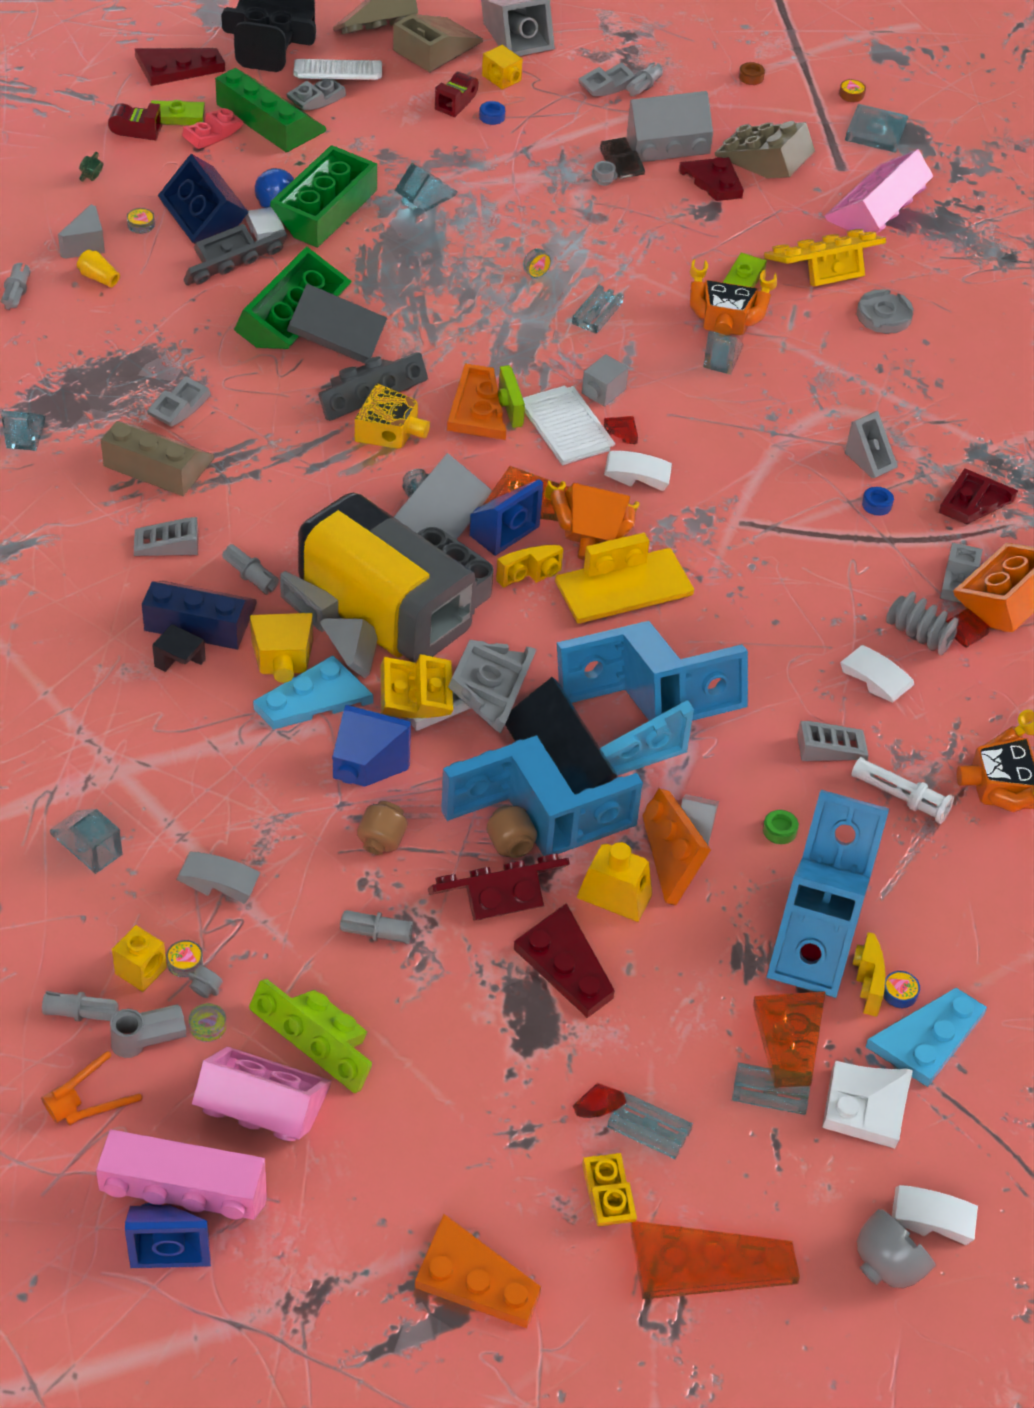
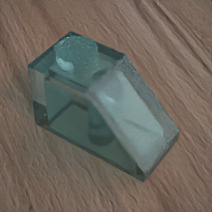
M411 163L394 190L403 197L401 200L403 204L413 210L419 207L426 212L451 199L458 192L440 178L414 163Z
M98 809L77 810L50 829V834L95 874L123 855L120 829Z

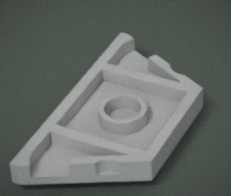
M469 640L448 688L491 727L501 733L537 649L526 647L524 652L508 651V644H488L484 641Z

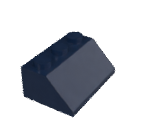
M193 154L188 156L158 194L160 200L194 244L237 227L249 213L214 166Z
M152 581L142 602L144 631L163 634L172 624L204 639V643L238 650L250 621V615L253 614L257 602L256 599L168 581Z

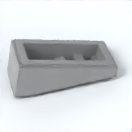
M197 517L135 529L134 556L198 555ZM144 539H150V543L143 544Z
M287 571L281 573V597L299 613H312L313 625L319 631H325L320 624L324 618L341 619L338 613V600L334 596Z
M800 721L797 738L802 761L858 760L860 757L868 760L869 755L863 730L813 721ZM856 740L857 748L851 747L850 741ZM838 741H843L844 746L838 745Z

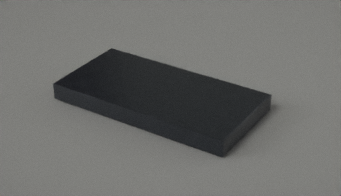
M553 677L548 679L511 710L505 726L513 739L517 741L538 736L574 795L584 789L595 788L609 783L618 777L564 690Z

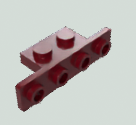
M558 853L538 857V864L525 866L524 860L504 864V870L491 873L490 867L469 871V878L457 880L456 874L445 875L435 878L436 884L430 886L428 892L429 895L467 888L473 921L544 906L537 873L561 869L570 865L569 858L559 859Z

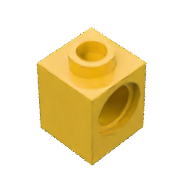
M500 45L483 53L482 76L503 90L521 81L523 59L504 45Z
M137 925L112 948L115 974L142 992L167 968L164 942Z

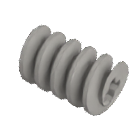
M911 592L907 597H898L887 613L886 622L891 625L895 624L896 629L900 631L906 630V634L909 637L913 638L916 636L917 642L921 644L927 643L930 650L938 649V654L943 655L956 636L959 619L954 617L947 623L948 612L943 611L938 617L935 616L938 606L933 604L926 610L927 599L922 598L917 604L914 603L916 598L915 592Z

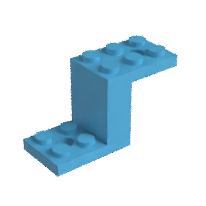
M650 621L557 642L559 684L571 703L626 690L648 721L686 700L694 708L692 721L748 707V650L742 644L680 659ZM598 661V664L592 671H584L590 662ZM721 678L716 687L708 689L712 680Z
M534 736L525 740H517L511 745L496 750H489L479 756L464 761H457L450 766L444 767L441 812L448 821L509 799L513 806L524 808L537 830L535 843L542 855L560 854L637 826L643 782L638 774L634 773L626 777L615 778L611 782L595 788L584 789L574 795L538 736Z
M825 790L820 791L803 856L793 877L766 978L834 998L837 997L889 808ZM841 825L851 826L856 833L855 839L848 843L841 842L836 837V829ZM808 943L817 945L821 950V957L816 961L806 960L801 954L802 946Z

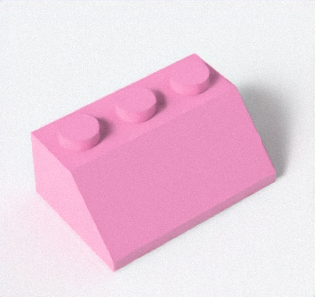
M226 1047L203 1060L192 1104L202 1107L203 1112L213 1117H224L226 1115L238 1119V1124L249 1129H260L262 1127L274 1131L273 1135L279 1139L295 1141L310 1131L332 1080Z

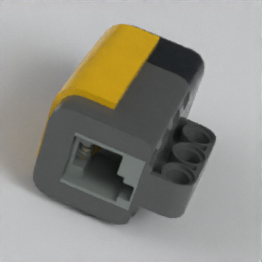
M352 492L343 495L308 518L299 528V577L334 596L338 600V613L342 619H364L371 624L378 638L377 644L397 658L405 656L410 661L416 663L420 654L432 657L469 629L472 624V615L475 613V608L487 601L492 594L494 569L487 560L437 527H426L418 533L414 532L361 494Z

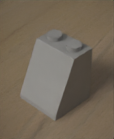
M481 0L484 25L498 46L504 45L518 56L555 49L550 0Z

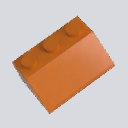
M1006 542L953 590L954 596L986 627L1003 632H1014L1034 613V547Z

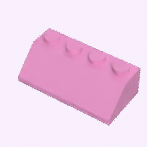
M918 149L878 165L825 215L827 221L848 231L863 229V232H876L877 234L886 227L885 223L894 219L900 214V208L909 205L913 201L912 197L921 193L927 188L925 184L933 177V174Z
M111 1129L96 1169L99 1191H103L110 1196L118 1198L130 1196L144 1199L148 1203L162 1205L164 1203L178 1205L192 1212H202L205 1210L221 1213L230 1219L247 1218L254 1220L265 1206L267 1200L265 1158Z

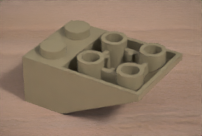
M365 0L333 27V31L341 30L342 34H348L363 30L364 25L366 30L387 25V21L392 26L410 14H418L416 0Z
M410 14L393 24V50L428 72L435 70L483 42V38L447 17Z
M788 121L783 124L773 125V123H765L760 126L745 124L738 127L736 132L723 142V145L715 152V156L729 157L732 164L765 178L790 177L815 152L806 122L795 123V121Z

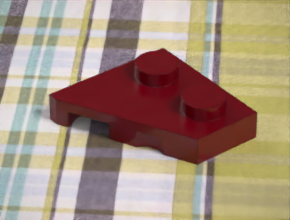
M729 157L680 162V174L691 175L695 178L694 184L700 189L707 191L708 195L716 201L743 198L744 189Z
M964 468L941 503L939 513L964 524H969L1014 502L1018 490Z

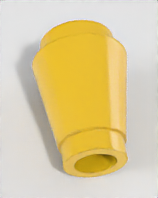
M88 249L80 255L77 261V268L80 270L81 275L107 285L110 288L118 283L120 273L98 251Z

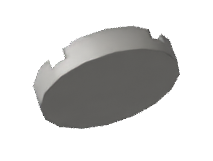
M880 289L867 292L861 297L856 314L859 321L866 328L875 332L889 334L903 331L911 324L914 308L904 295L897 293L896 296L890 294V290Z

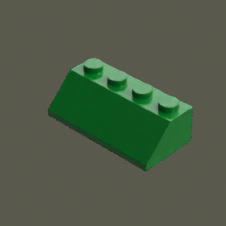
M237 68L215 78L217 105L233 111L244 124L286 153L326 132L324 125Z
M331 145L272 199L270 206L295 239L318 248L377 191V163Z
M306 246L243 309L234 331L256 348L289 349L300 337L288 332L287 329L306 284L339 297L352 281Z

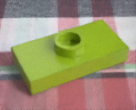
M151 100V103L160 104L162 125H194L197 122H204V102Z
M740 253L723 283L755 287L760 278V273L766 268L767 260Z
M510 365L500 366L499 403L501 407L505 406L512 428L523 427L525 403L513 369Z

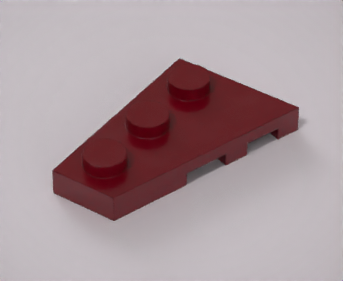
M135 48V57L151 86L225 71V61L217 48Z
M567 903L514 941V950L586 1018L590 1017L614 998L615 990Z

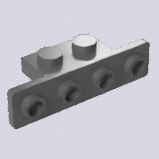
M245 224L196 242L194 249L202 263L189 268L183 281L186 285L192 283L201 284L214 274L220 272L223 275L233 270L239 264H251L259 256L266 253L269 255L276 254L283 248L288 235L283 230L255 242Z
M415 352L396 361L384 360L379 356L365 360V365L361 367H348L339 371V376L330 379L332 387L318 394L325 419L331 421L362 408L376 383L400 392L426 381L428 375L422 354Z

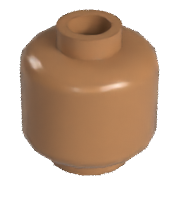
M379 801L378 804H373L366 808L357 829V836L364 843L363 848L366 851L375 855H382L383 852H393L398 849L408 825L407 819L403 815L404 811L399 806L391 802Z
M502 806L498 808L487 823L486 830L495 849L500 855L519 858L528 854L537 839V830L526 810L519 806Z

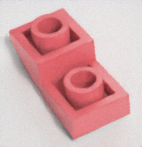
M221 108L218 111L206 113L205 122L184 126L182 136L196 148L200 149L229 137L243 126V121L233 111Z

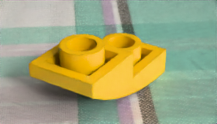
M560 545L536 546L497 558L496 581L504 588L514 582L523 580L527 576H530L536 583L547 577H552L562 570L563 548Z
M868 932L864 946L857 944L852 965L859 967L856 981L863 982L860 998L866 999L863 1013L877 1017L885 990V963L876 935Z
M621 1153L583 1157L582 1166L597 1226L636 1222L637 1216L630 1182L626 1180Z

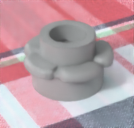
M600 161L594 165L591 177L599 185L606 186L611 184L613 180H616L618 174L613 163Z
M199 965L194 973L190 972L188 974V978L192 980L189 987L198 995L208 998L210 994L214 996L219 994L218 988L223 983V980L210 969Z

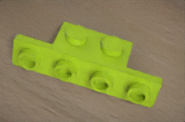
M268 979L261 980L251 1000L249 1009L353 1093L361 1091L372 1067V1062L354 1047L363 1043L368 1031L357 1024L352 1016L342 1012L324 994L316 990H311L291 998Z

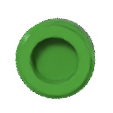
M775 810L765 817L763 833L773 843L788 844L796 838L799 823L792 813L785 810Z

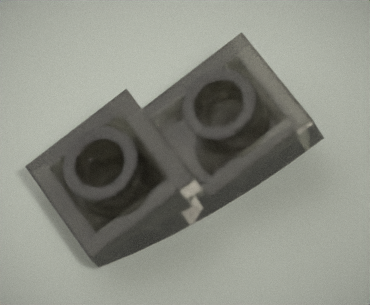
M626 137L601 141L599 149L605 161L615 165V171L619 179L645 174V169L637 150H631Z

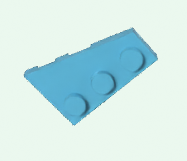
M331 656L294 677L291 681L285 682L253 701L254 710L274 730L312 720L313 716L318 713L330 710L333 714L342 712L345 705L361 703L362 706L372 704L373 694L338 659Z
M686 700L600 749L617 775L687 753L694 708Z
M955 988L867 1040L866 1048L899 1069L913 1070L912 1077L929 1087L985 1015L987 1007L958 988Z

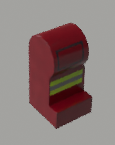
M457 71L447 84L440 83L435 87V110L456 117L475 97L479 86L478 79ZM452 102V107H447L445 105L447 103Z
M119 103L114 106L111 112L108 127L113 133L120 136L156 141L162 127L160 104L149 103L148 108L145 109L132 108L128 104Z

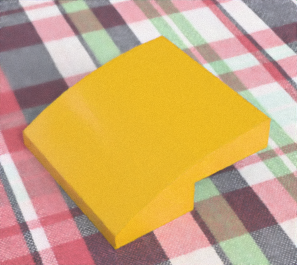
M421 654L416 663L389 657L383 658L380 665L381 714L399 718H432L452 714L453 691L448 688L452 679L451 660Z

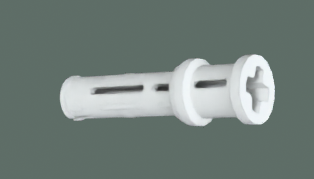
M862 757L857 760L851 776L857 777L882 791L906 801L910 810H920L935 817V821L939 824L944 822L954 802V797L951 795H941L929 789L928 784L924 782L915 784ZM875 775H877V776H879V777H881V778H883V779H885V780H887V781H889V782H891V783L897 785V787L894 786V785H892V784H890V783H888V782H886V781H884V780H882V779H880V778H878V777H875Z

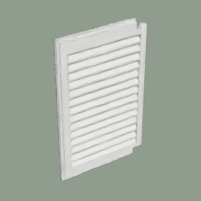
M294 60L293 76L298 79L378 80V78L381 79L382 61Z
M564 385L523 397L525 414L562 466L608 452L610 447L615 446L614 440L574 386L567 388Z

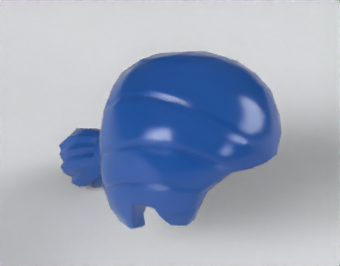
M271 168L263 172L255 183V196L260 201V205L265 208L271 207L270 201L294 180V177L289 172L279 168Z

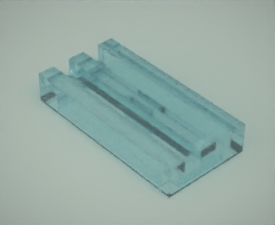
M598 285L572 316V324L597 334L621 306L624 294L618 293L615 296L613 290L608 289L607 292H604V287ZM607 302H610V304L597 318V320L593 324H590L591 321L601 313V309L607 304Z
M738 1062L731 1101L806 1115L812 1077ZM741 1086L762 1090L763 1093L741 1089ZM782 1094L800 1098V1100L780 1097L777 1095Z
M624 1092L608 1120L607 1128L676 1160L680 1148L683 1147L686 1137L689 1136L692 1130L693 1123ZM625 1107H627V1108H629V1109H631V1110H633V1111H635V1112H638V1113H640V1114H642V1115H644V1116H646V1117L642 1118V1117H640V1116H638V1115H635V1114H633V1113H631V1112L625 1110ZM657 1122H659V1123H661V1124H663V1125H665V1126H668V1127H670V1128H672V1129L678 1131L679 1133L676 1134V1133H674V1132H672V1131H670V1130H667V1129H665V1128L659 1126Z

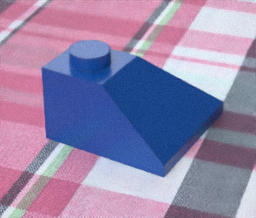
M540 479L491 500L484 506L476 508L470 516V537L496 556L540 527L543 482Z
M345 705L332 756L333 778L348 784L353 783L365 787L407 771L410 766L411 721Z
M144 1203L141 1206H130L125 1221V1236L130 1268L211 1266L207 1220L171 1205Z

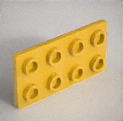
M854 229L847 231V236L839 237L838 234L822 236L823 241L814 242L813 239L801 240L797 242L798 246L789 247L788 244L776 245L772 247L773 251L764 253V259L785 264L808 260L810 285L820 286L865 276L863 248L885 244L886 237L877 236L876 232H863V229Z
M645 532L586 546L583 569L555 576V583L577 623H584L692 596L694 594V587L671 548L648 553L649 539Z

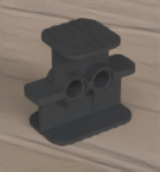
M239 0L236 8L226 7L221 14L223 31L234 34L235 59L245 68L279 72L286 64V50L289 44L312 45L316 39L315 0Z

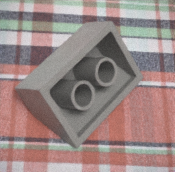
M707 91L630 100L626 145L635 163L710 154L713 127Z

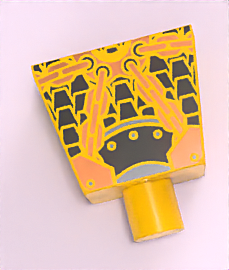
M376 383L355 418V441L400 449L404 447L410 435L425 439L430 429V421L418 418V402L415 399Z

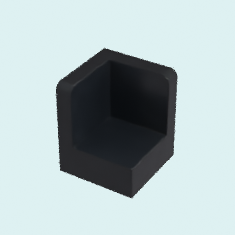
M172 624L152 645L154 667L164 672L175 661L187 664L191 660L202 665L206 660L204 639Z

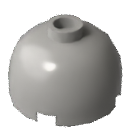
M878 1209L860 1230L857 1239V1251L864 1261L860 1269L875 1285L882 1280L893 1288L913 1286L922 1280L936 1264L921 1244L917 1246L909 1237L910 1233L895 1218L882 1209Z

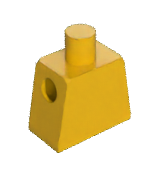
M312 613L250 615L251 643L260 673L274 674L276 681L285 683L293 679L294 673L305 672L308 668L313 643Z
M626 843L602 844L586 873L577 898L639 922L652 897L649 862L645 858L631 853V848Z

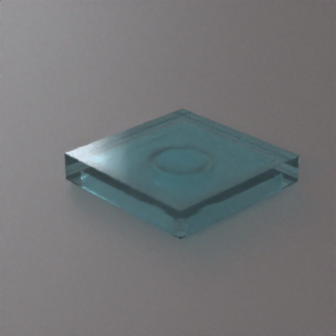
M858 104L846 132L845 141L896 153L907 125L908 116Z

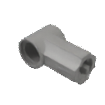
M177 1004L142 1013L133 1009L117 1011L110 1020L111 1048L120 1057L132 1058L137 1056L145 1046L186 1037V1026L181 1006Z

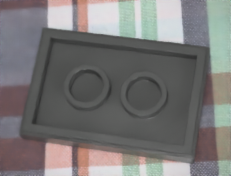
M306 284L287 331L364 363L365 360L372 357L387 317Z

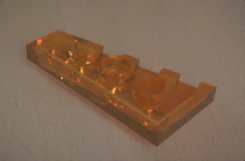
M639 1221L631 1222L630 1224L642 1299L794 1285L799 1282L800 1274L792 1241Z

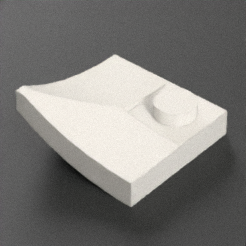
M835 1061L831 1071L822 1128L895 1149L900 1139L904 1109L913 1070L871 1068Z

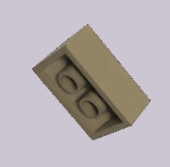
M116 421L101 438L104 467L180 496H184L214 460V454L142 427Z

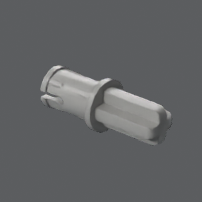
M653 62L645 70H639L636 73V78L626 87V90L630 92V96L635 97L643 90L650 89L654 81L662 76V66L658 63L655 66L656 62Z
M23 263L14 264L10 277L4 282L5 291L1 303L5 305V309L17 308L21 296L27 291L26 282L31 271L26 264L23 272L20 271Z
M232 544L227 546L222 557L240 571V577L243 580H249L264 594H269V592L275 590L279 583L278 577L266 570L260 564L258 558L254 557L251 559Z
M346 910L341 917L340 929L344 932L371 936L373 941L382 938L409 944L413 921L382 917L380 912L375 916Z
M46 991L42 1001V1013L44 1015L73 1017L75 1021H81L82 1018L110 1021L112 1016L119 1011L117 1001L86 997L84 992H79L75 995Z

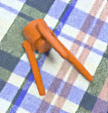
M106 1051L64 1085L42 1096L41 1099L55 1123L65 1119L70 1126L80 1119L141 1101L142 1095L126 1096L77 1111L76 1107L81 1105L82 1102L74 1087L111 1057V1052Z

